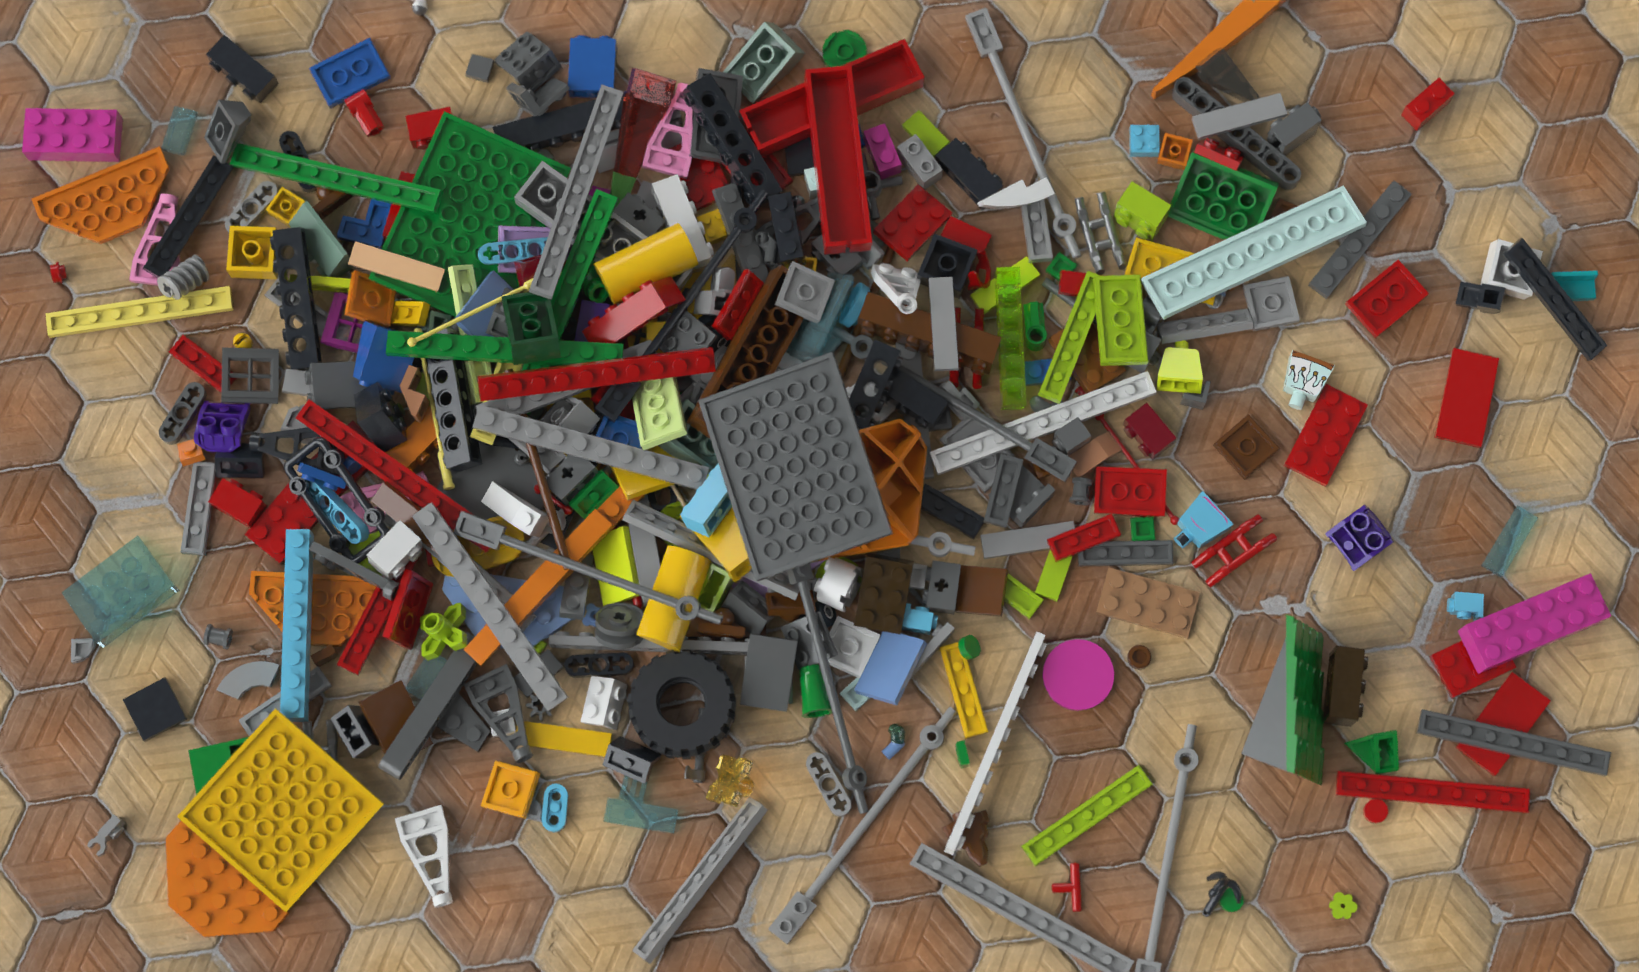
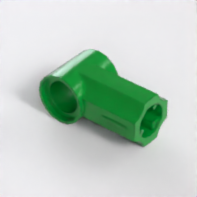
M1029 302L1023 304L1025 344L1031 351H1040L1044 348L1047 337L1043 303ZM1037 334L1041 336L1042 340L1036 342L1031 340L1030 336Z

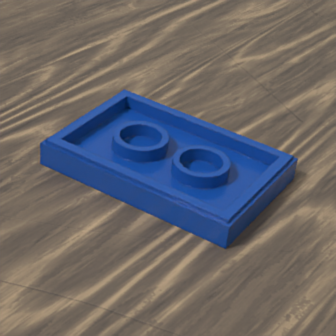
M370 38L309 68L330 109L362 89L366 91L391 78Z

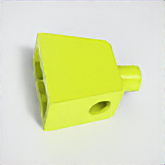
M1185 340L1175 342V348H1165L1158 373L1156 390L1201 394L1203 375L1199 351L1189 349V343Z

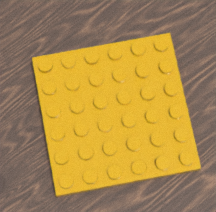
M275 708L177 817L282 910L287 912L384 803L282 712Z

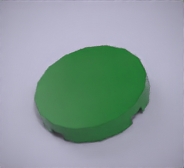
M851 30L836 31L823 44V60L827 67L845 65L867 55L866 43L856 32Z

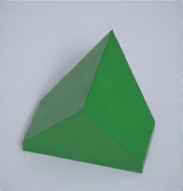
M1396 730L1371 734L1344 743L1375 774L1399 771L1398 735Z

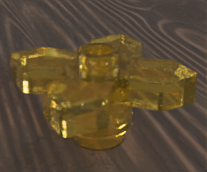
M721 755L716 767L718 778L709 786L705 799L713 803L720 804L723 802L729 806L738 807L741 798L748 797L753 791L754 782L749 777L753 762L745 758L738 757L736 760L731 756Z

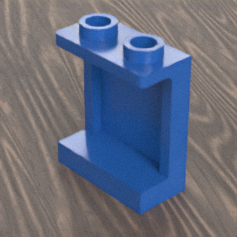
M585 35L570 38L568 86L570 87L568 92L570 97L597 98L601 85L615 89L616 39H612L610 36L589 38Z

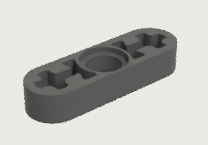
M192 382L186 385L160 426L159 436L166 444L173 445L180 441L204 403L207 393L201 384ZM198 389L200 396H194L191 400L192 395L190 394V392L192 390L196 391ZM186 399L188 402L191 400V403L194 405L193 408L184 400ZM183 407L189 410L187 418L178 419L177 411ZM174 419L178 424L182 426L179 427L177 424L175 426V424L171 421ZM168 429L171 431L173 429V431L176 433L175 436H169L167 438L168 435L165 433L166 430Z

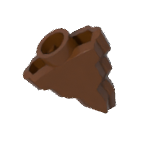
M986 810L975 813L971 812V814L975 815L970 829L965 827L962 836L966 838L961 849H965L969 859L979 867L987 864L988 848L985 840L989 835L986 825L990 821ZM961 811L952 815L953 822L942 827L947 839L950 838Z

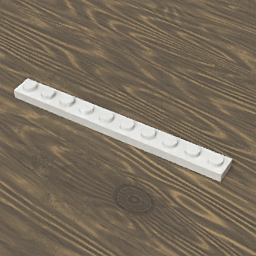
M1148 371L1006 423L1003 426L1026 440L1032 441L1036 437L1040 438L1056 432L1077 417L1083 422L1156 394V389ZM990 429L931 451L929 455L937 475L1018 445Z
M1036 632L948 840L944 851L953 855L956 849L961 850L966 838L962 836L964 828L970 829L975 815L971 814L974 805L979 807L984 793L980 792L982 785H988L993 772L989 770L992 762L997 764L1002 750L998 749L1001 740L1007 741L1011 731L1007 727L1010 719L1015 721L1020 707L1016 706L1019 698H1025L1029 686L1025 685L1027 678H1033L1038 667L1037 664H1034L1037 655L1042 657L1047 644L1043 643L1045 635Z

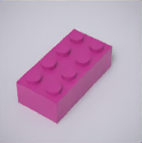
M25 108L22 152L30 161L120 162L123 118L117 110Z

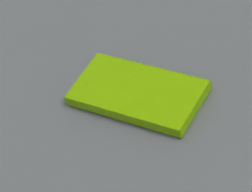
M1141 275L1094 276L1100 365H1147L1148 352Z

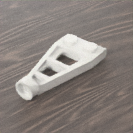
M881 263L880 265L873 264L871 275L874 282L899 307V310L904 314H911L916 310V296L920 285V279H917L918 273L907 267L897 269L886 263Z
M442 805L395 818L401 843L429 890L434 907H442L453 903L449 883V832ZM430 834L436 835L437 851L435 854L429 856L421 855L416 846L417 838ZM434 860H440L441 877L430 879L425 864ZM440 890H442V891L445 892V893L436 895L437 892L440 891Z

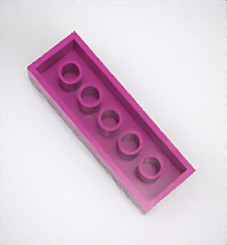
M1590 573L1466 624L1458 630V633L1477 673L1480 674L1600 624L1610 618L1611 614Z

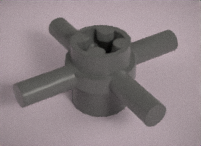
M862 153L865 182H869V187H875V189H866L871 220L874 221L880 219L876 198L880 195L882 189L903 185V180L901 176L880 179L876 172L869 171L865 153Z

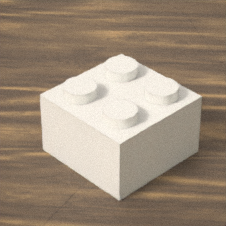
M1497 239L1490 243L1480 285L1483 283L1505 287V295L1523 300L1532 296L1533 291L1503 254L1514 243ZM1531 248L1541 260L1543 251Z
M399 520L367 554L368 561L389 581L393 578L397 580L404 573L405 565L409 561L414 562L422 554L421 539Z

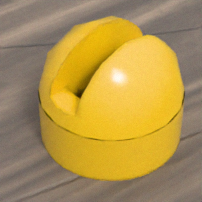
M238 333L233 339V345L235 348H251L253 341L248 334ZM246 337V339H244L243 341H241V342L239 343V345H237V343H238L242 338Z

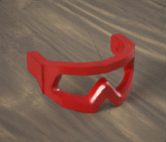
M984 250L978 251L977 257L979 262L976 269L968 274L970 280L968 285L969 291L977 288L985 289L990 285L991 267ZM979 269L986 270L984 283L979 280Z

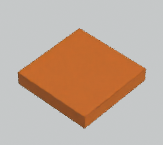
M357 270L353 271L344 315L386 328L390 327L396 292L368 279L369 274Z

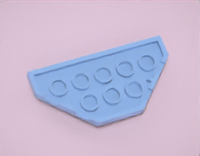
M490 574L513 595L527 581ZM445 575L442 588L444 594L452 605L461 603L466 607V619L464 622L473 635L476 636L486 625V622L454 577ZM559 586L534 612L537 617L523 632L533 647L543 639H547L549 635H553L562 629L570 621L575 620L559 617L564 586Z

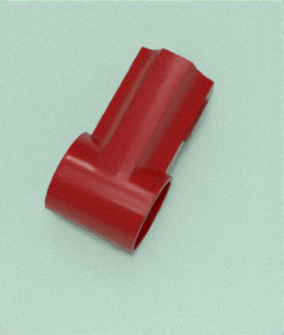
M364 89L344 100L352 116L356 117L367 137L375 136L385 128Z

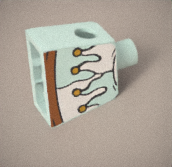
M1292 350L1288 359L1283 387L1284 392L1292 395L1289 406L1302 410L1305 400L1314 402L1335 365Z

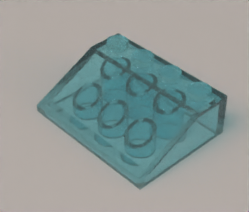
M136 536L61 593L96 643L104 648L180 590L141 538Z

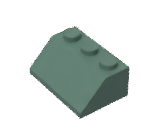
M308 201L304 202L289 222L290 228H305L308 257L310 262L315 260L319 265L316 268L319 274L323 277L340 278L354 268V266L348 265L350 257Z

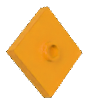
M495 761L481 807L526 819L541 773Z

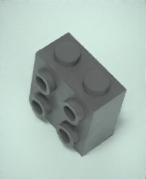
M1308 102L1302 106L1298 104L1288 112L1289 116L1285 119L1278 118L1270 126L1271 130L1267 133L1266 141L1285 156L1314 136L1322 119L1319 111L1314 106L1311 107Z

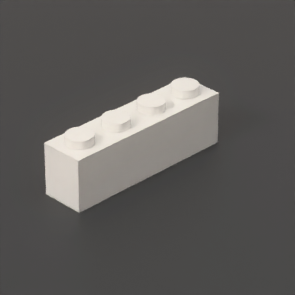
M677 174L652 183L651 192L660 213L663 215L666 228L679 223L693 247L698 260V266L692 268V270L706 266L712 259L714 252L710 242H705L703 237L705 230L702 222H697L694 214H697L693 201H688L686 196L688 189L685 181H680Z

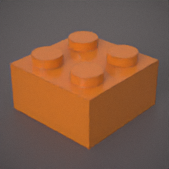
M1165 133L1157 164L1184 170L1193 140Z

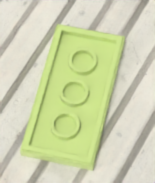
M677 378L639 381L642 384L633 396L632 402L642 449L647 450L687 435Z

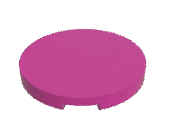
M1074 639L1059 644L1050 652L1044 663L1042 678L1046 691L1055 703L1069 710L1081 711L1093 708L1105 700L1113 686L1114 668L1108 654L1100 646L1087 640Z

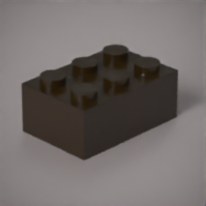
M867 553L854 626L901 634L914 561Z
M1336 645L1329 653L1323 711L1324 724L1351 727L1359 718H1362L1364 704L1360 703L1361 694L1365 693L1366 680H1363L1362 676L1363 671H1366L1368 666V656H1364L1365 649Z

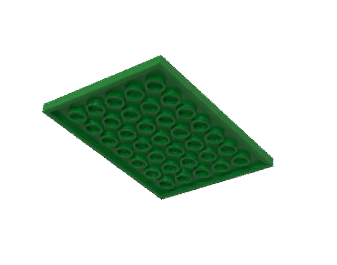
M444 111L412 181L414 184L440 189L444 192L438 212L433 214L401 206L382 247V250L445 269L439 291H432L371 272L368 279L418 302H426L430 304V307L454 318L456 317L448 271V268L451 266L473 265L477 288L489 272L494 270L514 290L519 287L517 273H498V264H483L478 258V251L484 244L498 242V226L546 227L539 220L516 205L514 197L542 161L566 178H568L571 168ZM487 248L483 255L487 256L488 260H491L492 256L498 255V251L491 252L490 248Z

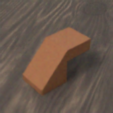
M409 365L400 388L411 415L416 422L421 423L430 401L424 394L415 392L422 374L417 367Z
M1108 431L1094 438L1069 456L1078 462L1073 471L1077 477H1083L1093 472L1096 466H1099L1102 462L1116 456L1122 449Z

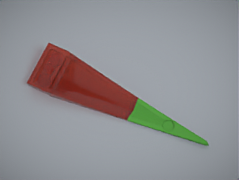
M632 68L627 91L624 93L610 195L619 198L616 207L628 192L631 193L642 167L648 142L667 113L676 85V80L638 68Z

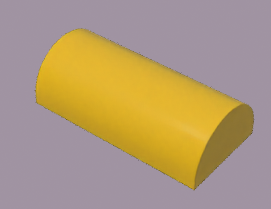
M679 223L594 263V267L613 304L617 305L623 302L622 298L627 294L639 292V286L648 280L655 282L669 276L673 278L698 266V260L693 247Z
M667 546L652 590L676 599L684 596H693L698 599L711 561L690 550ZM649 599L636 635L666 649L680 652L691 620H683L677 615L675 608ZM688 603L686 605V610L688 612H691L693 610V606L690 603Z

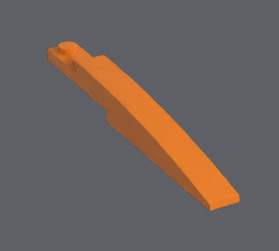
M1243 0L1153 88L1151 97L1156 99L1174 88L1178 79L1191 77L1220 57L1266 20L1286 0H1256L1255 2Z
M619 486L597 510L595 509L567 537L565 543L570 559L581 562L623 519L632 500L640 502L645 497V494L627 500ZM556 549L553 553L559 555L558 549ZM546 560L504 604L519 627L574 570H564L563 566ZM486 624L464 648V651L482 666L497 651L501 644Z

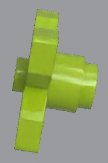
M457 603L448 606L444 615L429 613L420 617V627L429 635L421 645L422 657L428 661L439 657L446 644L455 651L468 645L467 634L458 629L466 619L465 606Z

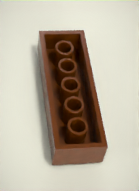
M868 292L858 318L857 330H860L861 334L868 337H874V335L881 337L884 342L891 345H896V343L904 345L905 349L917 353L921 351L927 353L929 358L934 359L931 313L916 308L913 313L904 314L890 299ZM955 322L958 368L965 366L971 368V371L975 374L989 375L1002 337Z

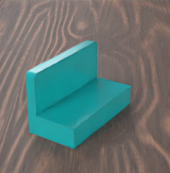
M1597 270L1551 273L1572 301H1594L1596 299L1595 279L1598 277Z

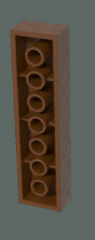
M783 265L769 272L764 285L743 319L700 399L774 373L804 319V317L775 305L788 271ZM698 401L686 423L710 438Z

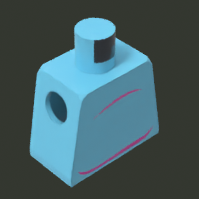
M1202 491L1179 519L1177 525L1182 531L1174 537V540L1182 549L1191 541L1198 548H1201L1229 531L1233 523Z

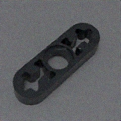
M286 131L281 134L279 144L284 154L310 159L297 133ZM288 138H291L297 151L292 152L287 144ZM298 182L301 189L307 193H313L317 190V186H309L308 184Z
M627 653L583 654L568 657L564 667L567 674L573 678L623 676L632 672L634 662ZM609 658H613V663H619L621 658H625L626 662H630L629 665L625 666V670H621L620 666H613L614 671H609ZM589 659L588 667L590 672H586L585 667L578 668V672H574L572 668H569V665H573L575 660L580 665H586L585 660ZM596 659H603L606 662V667L603 671L597 672L593 669L592 665Z

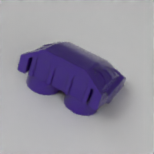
M204 401L198 414L197 425L193 435L194 443L204 450L211 452L230 453L241 445L244 426L250 414V403H245L244 405Z
M1366 505L1360 507L1325 533L1348 561L1353 571L1394 543L1387 529Z

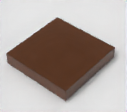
M1249 414L1213 445L1244 480L1280 449Z
M961 565L955 612L1002 617L1008 570Z

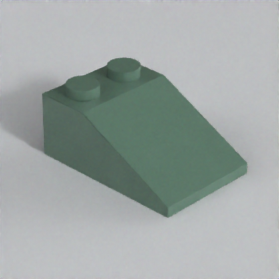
M763 22L723 72L743 76L742 94L752 104H755L792 71L806 53L775 23Z
M685 400L681 404L687 435L658 446L680 460L709 467V474L718 464V460L711 439L686 423L695 405L689 400Z

